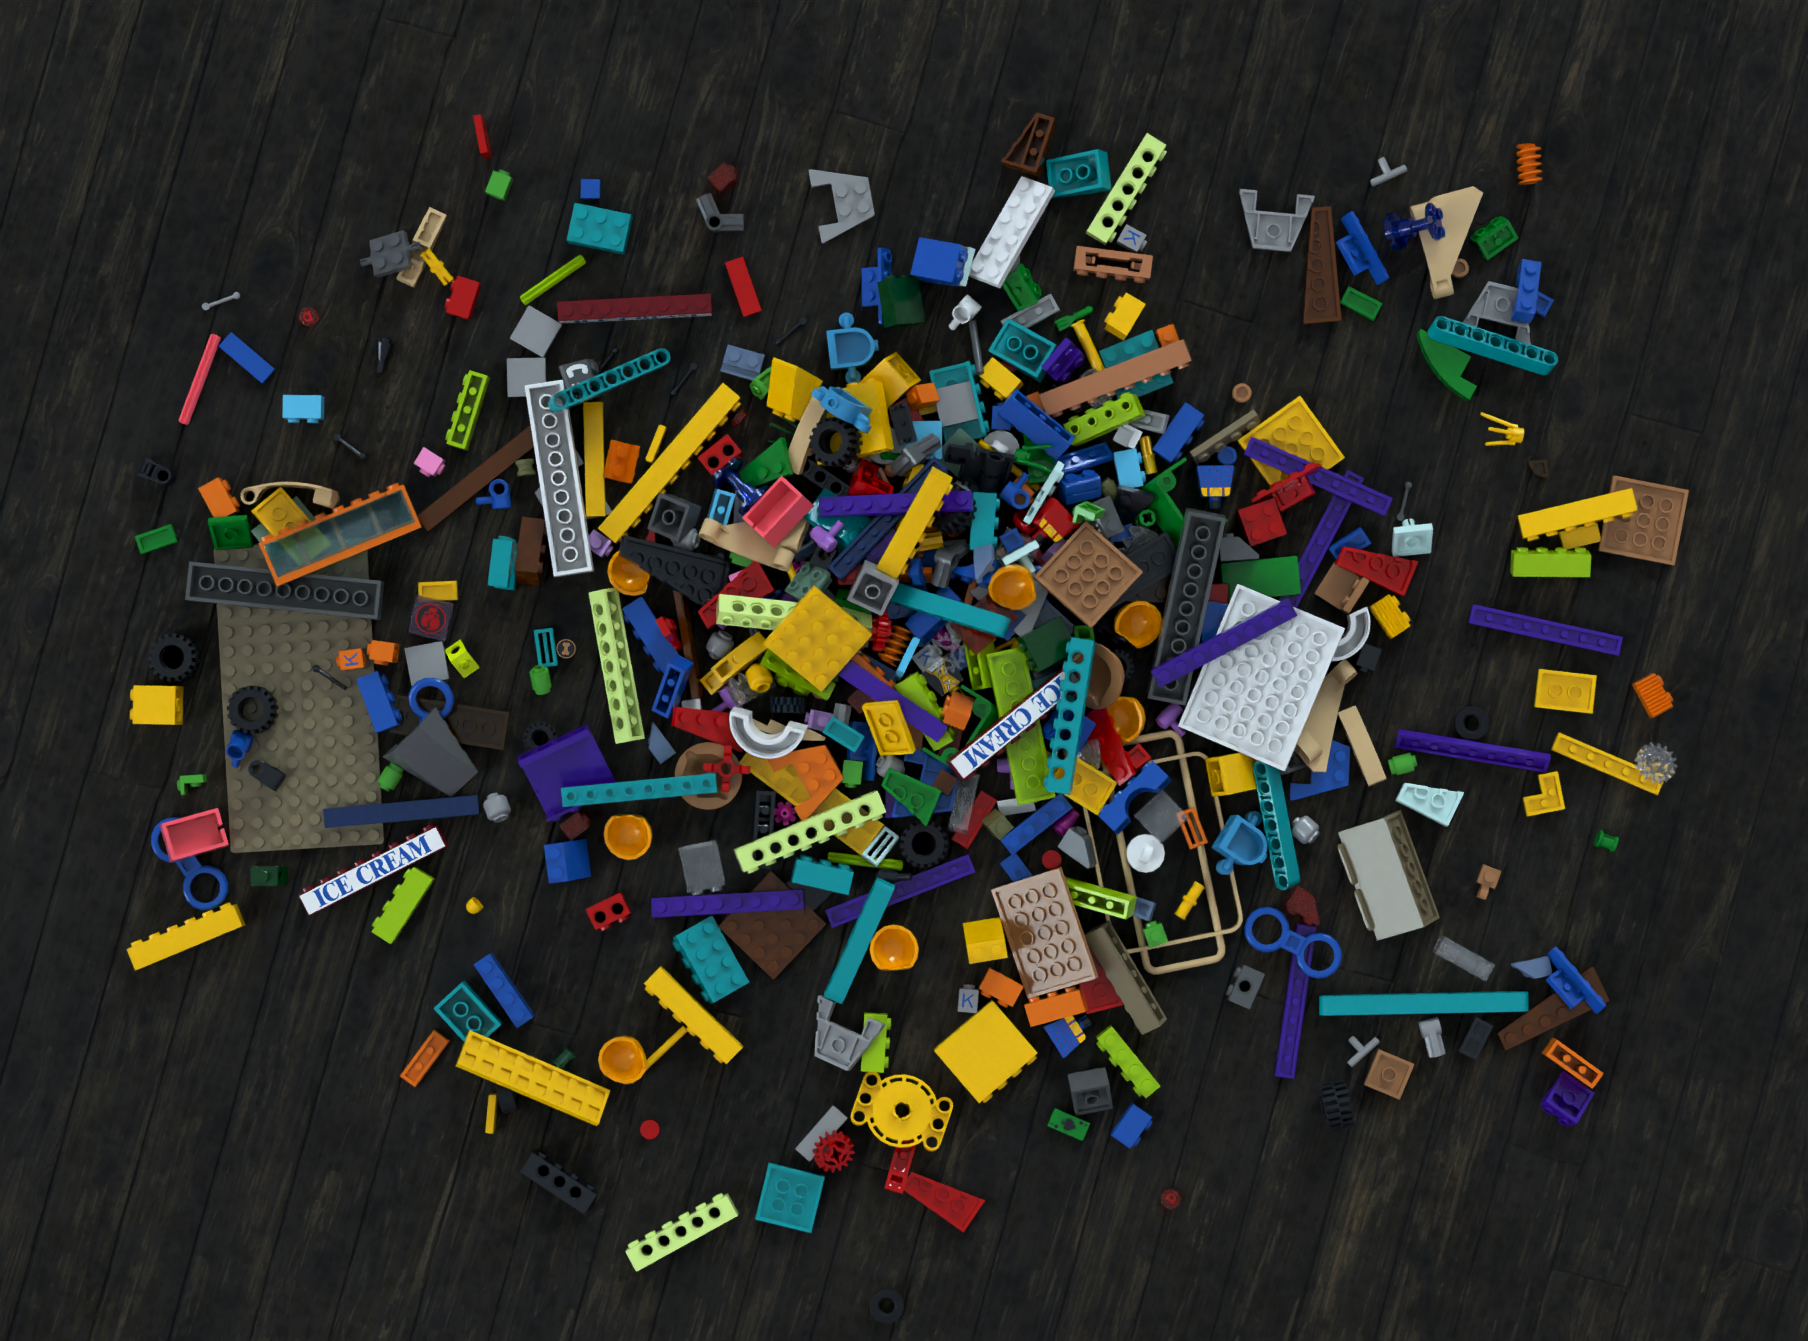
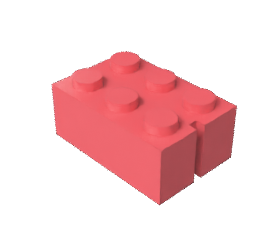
M781 475L742 518L775 548L814 505Z
M218 808L160 825L170 863L229 845L224 828L218 831V827L223 825Z

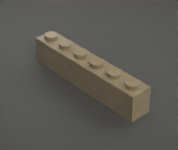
M1108 920L1090 929L1085 934L1087 944L1094 952L1097 962L1104 969L1106 977L1114 986L1116 994L1124 1003L1126 1011L1134 1020L1136 1028L1143 1035L1160 1027L1167 1018L1110 921Z

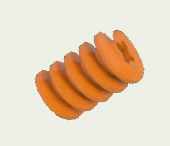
M1532 143L1517 145L1516 148L1520 149V151L1516 154L1522 157L1517 160V163L1522 165L1517 168L1519 172H1522L1518 175V179L1523 180L1518 184L1529 185L1543 180L1537 177V174L1542 173V170L1536 169L1537 166L1542 165L1541 162L1536 161V159L1541 157V155L1536 154V151L1541 150V147H1537Z
M891 625L894 632H891V639L886 643L888 646L883 648L884 653H878L877 655L882 661L898 668L894 662H901L898 654H905L901 647L908 648L904 641H911L908 634L913 633L899 625Z

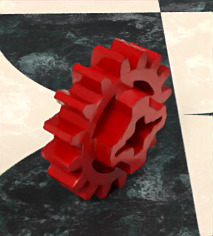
M887 610L884 611L882 616L875 613V618H872V636L869 638V641H871L873 651L882 652L883 648H885V643L889 642L892 629Z
M833 1130L832 1135L825 1132L826 1137L819 1136L820 1142L814 1143L817 1149L812 1150L815 1155L813 1159L817 1162L816 1164L819 1168L822 1167L826 1172L830 1169L834 1173L835 1168L841 1171L842 1165L848 1166L847 1160H853L850 1154L855 1153L852 1149L854 1144L841 1131L837 1134Z

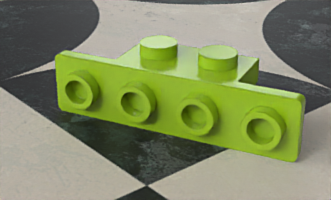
M767 649L760 662L762 666L776 673L774 679L777 680L776 682L779 685L794 689L793 691L800 696H808L811 692L824 700H828L836 686L831 681L821 692L770 649Z

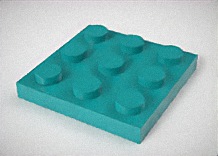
M1153 330L1102 349L1099 351L1105 369L1159 349V345ZM1158 373L1152 376L1153 380L1142 383L1140 380L1134 383L1135 387L1124 390L1122 387L1117 389L1116 397L1120 399L1119 396L1127 392L1141 397L1173 384L1170 373L1164 376H1160Z
M769 1162L755 1220L811 1233L825 1176Z

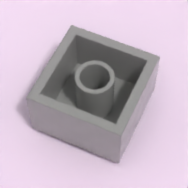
M864 560L849 590L847 600L882 616L899 584L900 575L895 579L877 569L876 564Z

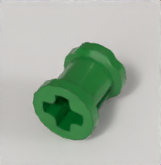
M1149 509L1143 510L1135 517L1136 526L1140 529L1149 528L1155 523V513Z
M1599 830L1594 846H1601L1609 849L1610 852H1614L1619 837L1605 834L1604 831Z

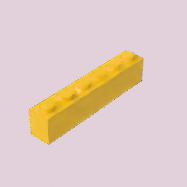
M932 466L879 561L877 569L897 579L899 574L904 575L908 567L906 561L908 558L913 559L917 551L914 548L917 542L922 543L926 535L923 531L926 526L931 527L935 519L932 515L935 510L940 511L944 503L941 500L944 494L949 495L953 487L950 484L953 477Z
M1630 488L1519 515L1517 518L1522 538L1527 539L1529 542L1539 539V535L1546 534L1547 537L1558 535L1557 531L1564 529L1566 532L1577 530V526L1584 525L1585 528L1596 525L1595 522L1601 520L1604 523L1615 521L1614 517L1622 516L1623 519L1634 516V512H1637L1638 509L1633 489Z
M229 902L220 906L221 910L215 913L213 910L207 911L202 914L203 918L196 920L193 917L184 921L185 925L179 928L176 924L167 928V933L160 935L157 932L148 936L150 940L142 942V939L131 943L132 947L128 948L127 952L134 969L139 970L245 926L238 905H231Z
M662 966L644 983L646 985L645 990L651 996L656 995L660 999L658 1001L659 1004L666 1010L669 1008L674 1013L672 1016L679 1023L683 1021L688 1026L686 1030L693 1037L697 1035L701 1039L700 1044L707 1050L710 1048L715 1053L713 1056L721 1064L723 1061L727 1064L743 1048V1045Z

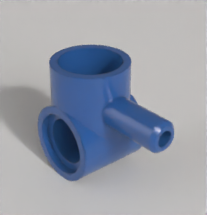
M1023 472L1015 484L1009 481L999 495L1000 498L1016 510L1025 509L1030 502L1029 494L1021 489L1028 480L1029 475ZM1023 495L1025 503L1023 505L1016 504L1015 496Z
M495 479L491 482L489 486L491 496L476 498L477 505L492 504V509L511 508L510 486L502 479ZM498 484H503L505 487L502 494H496L495 487Z
M236 729L233 731L226 748L227 755L232 759V767H239L240 760L246 753H249L254 735L246 734Z

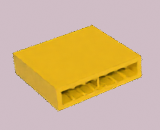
M875 378L863 380L864 383L861 384L849 383L846 385V388H842L872 409L868 416L870 419L869 424L872 426L869 432L857 431L862 436L859 438L862 441V445L859 446L861 452L856 454L858 458L894 450L883 383L876 381ZM830 412L827 413V417H826V418H828V419H829L830 417L838 418V417L834 416L833 414H831ZM838 432L830 440V448L833 453L838 451L841 446V436ZM817 461V465L828 466L821 464V462Z
M992 999L934 1048L935 1053L978 1103L982 1101L984 1103L993 1096L992 1092L995 1089L1001 1090L1007 1084L1006 1080L1009 1077H1016L1022 1071L1021 1067L1024 1064L1030 1065L1037 1058L1035 1056L1037 1051Z

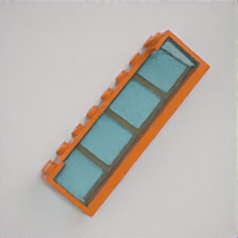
M398 483L386 487L387 491L381 494L379 490L368 494L369 499L364 501L361 498L350 502L351 506L344 508L343 505L332 509L333 513L327 516L325 512L314 516L315 520L310 523L307 520L296 524L297 528L295 529L284 528L278 531V536L273 537L270 534L260 538L261 542L258 543V546L276 586L421 528L404 484L401 486Z

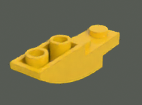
M760 631L732 650L700 679L711 695L718 692L740 671L745 670L767 651L768 648L763 644L765 637Z

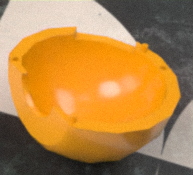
M619 551L612 556L607 570L610 583L617 591L625 595L636 596L644 594L648 587L650 575L619 556Z
M1006 565L999 568L992 575L988 586L989 595L993 602L995 601L1000 606L1010 610H1021L1036 600L1034 580L1028 568L1021 565Z
M1136 600L1129 602L1120 608L1115 616L1114 630L1136 648H1142L1157 638L1162 622L1161 614L1154 605L1147 601Z
M1119 697L1113 705L1107 708L1109 715L1113 717L1115 722L1114 727L1117 734L1121 736V743L1130 742L1140 735L1144 729L1146 717L1144 708L1137 699Z
M617 814L610 817L605 825V844L610 852L618 858L625 860L637 859L645 854L651 845L653 836L651 825L642 815Z
M885 926L876 932L871 940V958L880 970L896 971L913 967L918 958L919 947L917 940L911 931L903 926Z
M614 1037L606 1042L600 1050L598 1058L600 1069L605 1076L615 1082L624 1084L634 1083L646 1071L647 1060L641 1044L632 1037Z

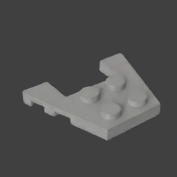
M808 170L812 188L832 185L838 223L819 226L822 244L829 242V240L838 237L849 229L875 216L868 177Z
M1240 189L1239 194L1252 249L1291 252L1315 196L1297 194L1295 214L1256 211L1257 190Z
M1488 281L1463 323L1477 327L1479 319L1517 327L1515 340L1531 344L1529 324L1511 320L1513 302L1515 301L1518 288Z
M1035 572L1031 574L1036 590V600L1028 607L1020 610L1026 616L1013 630L1018 636H1022L1033 629L1048 594V591L1034 579ZM980 586L970 592L982 604L990 596L989 588Z
M819 995L817 999L819 1009L816 1018L818 1020V1029L815 1037V1056L846 1071H850L885 1027V1024L871 1017L867 1018L862 1035L831 1022L830 1018L836 1002Z

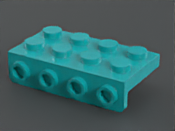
M966 361L965 363L929 371L931 382L934 383L936 389L970 381L979 419L942 428L945 442L959 427L974 440L988 437L987 432L990 431L988 420L984 421L982 414L986 413L983 401H979L978 396L981 394L979 383H975L974 376L977 375L975 364L971 365L970 361Z
M713 916L704 919L673 937V945L684 957L682 961L687 969L690 968L693 973L691 977L694 983L700 986L702 990L701 995L705 1002L715 1003L749 983Z

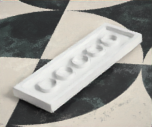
M1021 176L973 260L969 277L1001 288L1055 192L1053 187Z

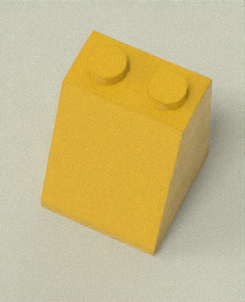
M895 352L884 358L858 384L864 383L863 380L875 378L876 381L882 382L888 411L890 406L896 404L921 379L901 356Z
M773 358L767 407L773 409L772 413L781 418L785 415L784 418L791 422H795V420L800 421L812 398V391L814 388L819 389L823 381L798 366Z
M133 685V689L130 692V699L133 701V708L130 709V720H133V724L183 725V686Z
M1240 752L1206 758L1205 762L1212 796L1230 795L1257 789L1253 765L1258 760Z
M1000 917L963 923L969 964L1008 958Z

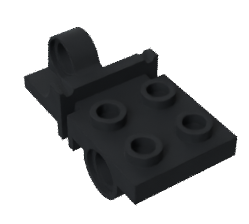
M968 442L963 446L949 443L944 462L961 465L958 474V482H961V485L964 486L966 481L968 482V487H971V484L977 485V488L984 493H994L996 489L1003 490L1006 487L1013 466L1014 455L978 447L976 452H974L973 443Z

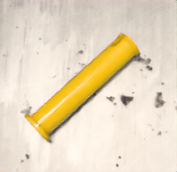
M1083 319L1072 324L1071 327L1074 328L1094 373L1104 370L1105 367L1083 323L1085 321Z

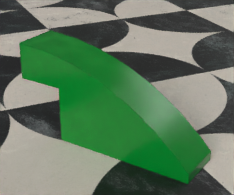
M1420 329L1416 334L1430 368L1452 392L1465 401L1470 400L1477 386L1460 376L1471 356L1453 346L1432 340L1428 336V332Z

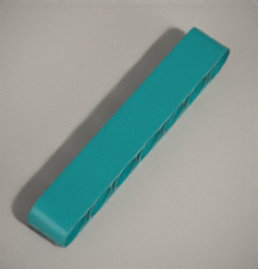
M1437 317L1428 329V336L1434 341L1540 375H1548L1558 363V357L1552 351L1447 317Z
M663 348L657 349L564 389L549 399L548 406L551 411L558 413L661 369L669 363L670 353ZM656 355H660L662 357L663 363L659 362L656 359ZM640 362L646 365V370L640 367ZM623 369L628 370L630 374L629 377H626L623 374ZM606 376L612 378L613 384H609L606 381ZM589 384L595 385L596 392L590 389ZM573 391L578 392L579 399L574 398ZM556 398L562 401V406L556 404Z
M900 583L889 601L895 605L1001 638L1005 637L1011 619L1003 615Z
M1257 761L1253 765V772L1274 880L1280 890H1286L1299 884L1300 874L1280 771L1278 768Z
M878 877L874 881L826 987L825 998L840 1004L843 1003L895 888L894 884Z

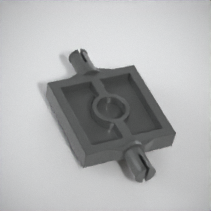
M404 230L369 240L370 257L360 259V264L362 267L372 264L374 276L377 278L412 268V252L421 250L422 245L420 242L409 244L407 232Z

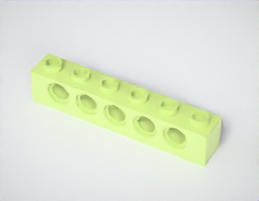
M1146 133L1086 231L1087 235L1104 245L1108 241L1110 243L1113 241L1117 234L1114 230L1118 225H1123L1127 218L1124 215L1127 209L1132 210L1137 202L1134 199L1137 193L1142 194L1147 185L1144 183L1148 176L1151 178L1157 168L1154 165L1157 160L1162 161L1167 153L1164 150L1166 144ZM1149 153L1152 155L1153 160L1145 162L1142 156ZM1140 170L1143 173V177L1137 179L1133 176L1132 172ZM1130 186L1133 189V193L1126 195L1123 193L1122 188ZM1119 202L1122 204L1123 209L1115 211L1112 204ZM1109 218L1112 220L1113 226L1105 227L1102 221Z
M720 1193L712 1198L713 1201L707 1205L705 1202L695 1207L696 1211L691 1214L688 1211L678 1217L679 1220L674 1223L672 1221L665 1223L661 1226L662 1230L658 1232L653 1230L647 1233L644 1240L639 1242L637 1239L629 1243V1248L625 1252L636 1272L737 1217L739 1213L728 1193L725 1195ZM713 1207L718 1208L720 1215L713 1217L710 1214V1209ZM701 1217L703 1224L696 1226L693 1223V1218ZM678 1226L685 1227L686 1234H677L676 1228ZM660 1236H667L670 1242L666 1245L661 1244L659 1241ZM650 1245L653 1252L646 1254L643 1252L642 1247Z

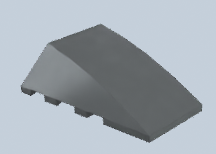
M436 706L398 745L395 744L383 755V758L450 797L478 773L465 750L463 751L457 738L449 730L448 724L440 716Z

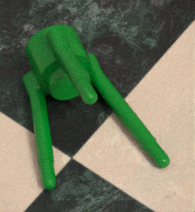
M1023 445L1022 449H1016L1014 463L1051 473L1053 469L1032 462L1033 453H1030V450L1051 448L1052 445Z

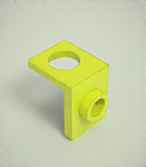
M461 640L445 650L449 660L463 678L479 669L478 664L468 653ZM460 647L457 653L451 654L455 648Z

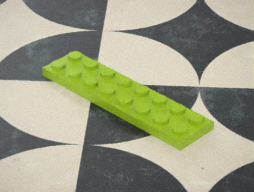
M1019 648L985 654L999 718L1033 692L1029 668L1026 664L1027 659L1024 653L1020 652ZM1039 719L1034 723L1036 725L1028 732L1023 731L1020 734L1021 738L1018 741L1005 746L1017 805L1056 797L1054 792H1048L1046 787H1044L1045 775H1049L1050 768H1047L1048 758Z

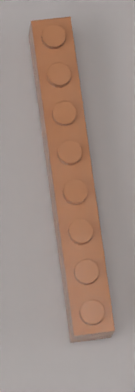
M1182 339L1039 394L1046 414L1052 415L1054 418L1062 415V410L1070 408V411L1080 408V403L1088 401V404L1099 401L1098 396L1105 394L1106 397L1117 394L1116 390L1123 387L1124 390L1135 387L1134 383L1140 380L1142 383L1153 380L1152 376L1158 373L1160 376L1171 373V368L1178 367L1179 370L1189 366L1188 362L1192 361L1185 340Z

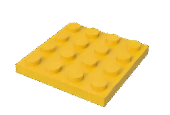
M1301 396L1237 440L1244 451L1250 438L1254 437L1309 462L1322 464L1323 468L1327 470L1345 458ZM1250 458L1271 488L1273 483L1280 480L1283 482L1288 479L1287 476L1289 474Z
M814 585L765 639L763 644L822 692L868 641L872 633Z

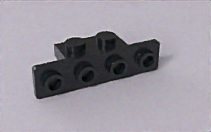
M1061 602L1057 604L1056 609L1063 615L1068 616L1078 625H1086ZM1109 610L1093 627L1094 636L1101 638L1109 646L1120 650L1126 639L1111 629L1117 613Z

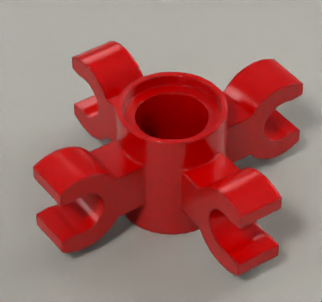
M724 745L722 762L719 764H703V771L718 772L722 776L721 792L730 791V777L734 773L750 774V766L735 765L731 761L732 746ZM724 763H729L732 766L730 774L722 772L721 767Z

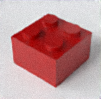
M1275 498L1236 511L1246 542L1250 547L1287 534Z

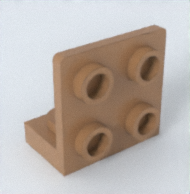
M1334 562L1315 591V595L1345 614H1349L1369 583V580L1335 565Z

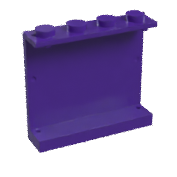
M587 724L518 756V763L523 768L547 815L548 822L551 820L557 821L568 812H577L583 806L563 807L561 788L616 783Z

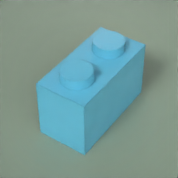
M283 395L282 418L288 420V423H299L300 420H307V423H319V420H324V397L322 395Z
M1136 448L1114 452L1113 459L1118 485L1131 488L1143 487L1146 477L1145 472L1140 470L1139 464L1142 463L1141 453L1137 452Z
M715 488L707 518L722 523L723 526L727 525L736 494Z

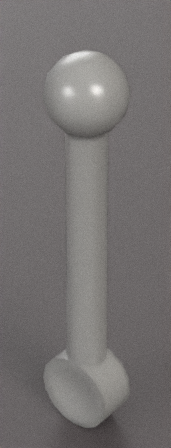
M235 292L232 296L209 304L203 303L202 308L208 311L212 306L232 299L237 300L240 298V293Z

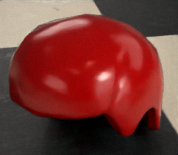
M1024 509L1016 511L1013 515L1015 527L1024 534L1036 533L1038 528L1032 521L1030 525L1023 521L1028 511H1024Z

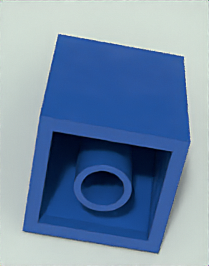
M919 237L910 275L925 283L959 286L964 276L963 267L968 259V249L960 244Z
M587 839L544 845L549 884L592 877Z

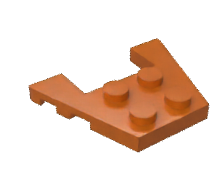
M826 745L795 750L779 758L767 759L774 772L792 763L810 794V799L794 807L801 821L809 818L844 779Z

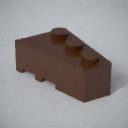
M1036 113L1018 140L1011 146L1010 151L1000 161L1002 165L1040 177L1057 126L1056 119Z
M522 517L514 568L517 584L540 586L541 573H543L544 562H542L543 555L545 556L546 544L544 543L545 538H548L545 519Z

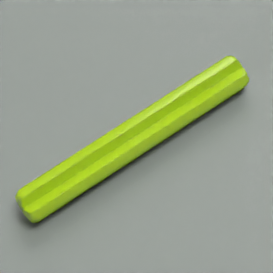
M581 254L576 256L520 296L521 301L525 305L529 304L586 264V260Z
M828 853L827 860L831 861V863L874 867L872 863H869L860 855ZM884 858L877 868L901 871L903 869V861Z

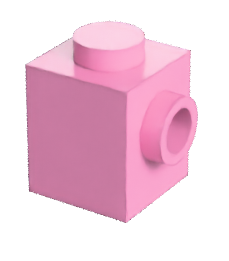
M423 447L414 462L415 465L421 468L419 472L427 477H430V475L435 477L437 474L440 475L446 466L444 465V459Z

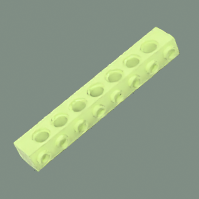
M615 588L589 592L615 743L645 739L619 592Z
M719 594L716 605V624L774 630L798 602ZM841 607L871 632L872 613L870 615Z
M874 790L734 849L742 871H747L749 874L759 869L758 866L764 863L768 866L777 862L776 858L783 856L785 859L794 855L793 851L807 850L812 847L811 844L818 841L819 844L830 840L829 836L833 834L837 836L848 832L847 829L852 826L856 829L864 826V821L872 819V821L878 820L883 817L882 814L886 813L878 791ZM862 805L868 807V813L864 816L859 813V808ZM848 812L851 819L848 823H843L841 817L844 813ZM827 820L833 822V828L829 831L824 829V822ZM810 827L815 829V835L812 838L806 836V830ZM791 835H796L798 838L795 845L788 843V838ZM774 842H778L780 845V850L777 853H772L770 850V846ZM755 850H761L762 857L760 860L753 859L752 854Z

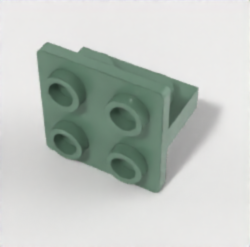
M807 561L789 583L785 592L795 597L798 601L814 585L824 593L833 581L830 578L832 574Z

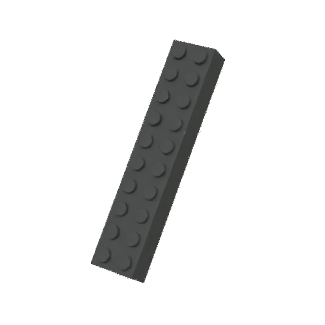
M1186 508L1152 669L1199 645L1226 517L1222 514ZM1193 671L1159 688L1154 676L1150 673L1146 692L1147 697L1186 706Z
M189 562L185 600L381 620L385 582L306 574L276 586L268 569ZM275 570L277 575L287 572Z

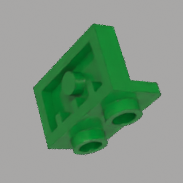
M1499 216L1492 219L1490 224L1484 228L1478 229L1470 238L1477 244L1483 257L1489 260L1516 241L1518 236L1509 220Z
M1019 264L1016 270L1008 273L1002 284L1018 311L1038 303L1041 296L1039 285L1034 283L1029 269L1025 268L1023 264Z

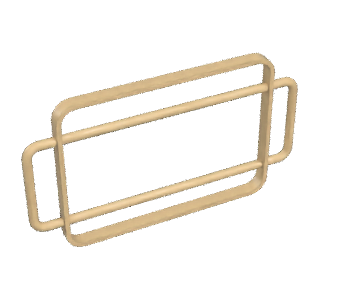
M1174 730L1139 735L1130 742L1122 743L1124 747L1168 737L1173 738L1178 755L1151 760L1148 763L1150 764L1153 761L1156 764L1179 759L1188 807H1194L1197 813L1186 757L1200 756L1205 760L1208 758L1205 754L1201 752L1185 753L1183 740ZM1101 760L1102 771L1100 772L1112 779L1111 773ZM1115 790L1112 791L1108 798L1109 804L1114 800ZM1213 796L1221 831L1224 827L1219 798L1218 796ZM1083 807L1087 831L1092 839L1097 863L1095 866L1099 886L1103 887L1088 810ZM1190 812L1191 821L1199 842L1203 841L1193 814ZM1122 830L1118 835L1116 834L1127 891L1129 895L1136 896ZM1204 845L1198 846L1197 850L1214 932L1170 940L1150 948L1146 945L1141 918L1133 916L1139 947L1126 950L1129 954L1140 952L1144 969L1150 974L1159 975L1219 962L1225 955L1223 934L1234 932L1241 926L1243 914L1234 871H1232L1229 875L1238 920L1233 927L1221 929ZM1105 914L1106 921H1110V916ZM1213 936L1216 938L1218 947L1216 955L1160 967H1153L1150 963L1149 949Z

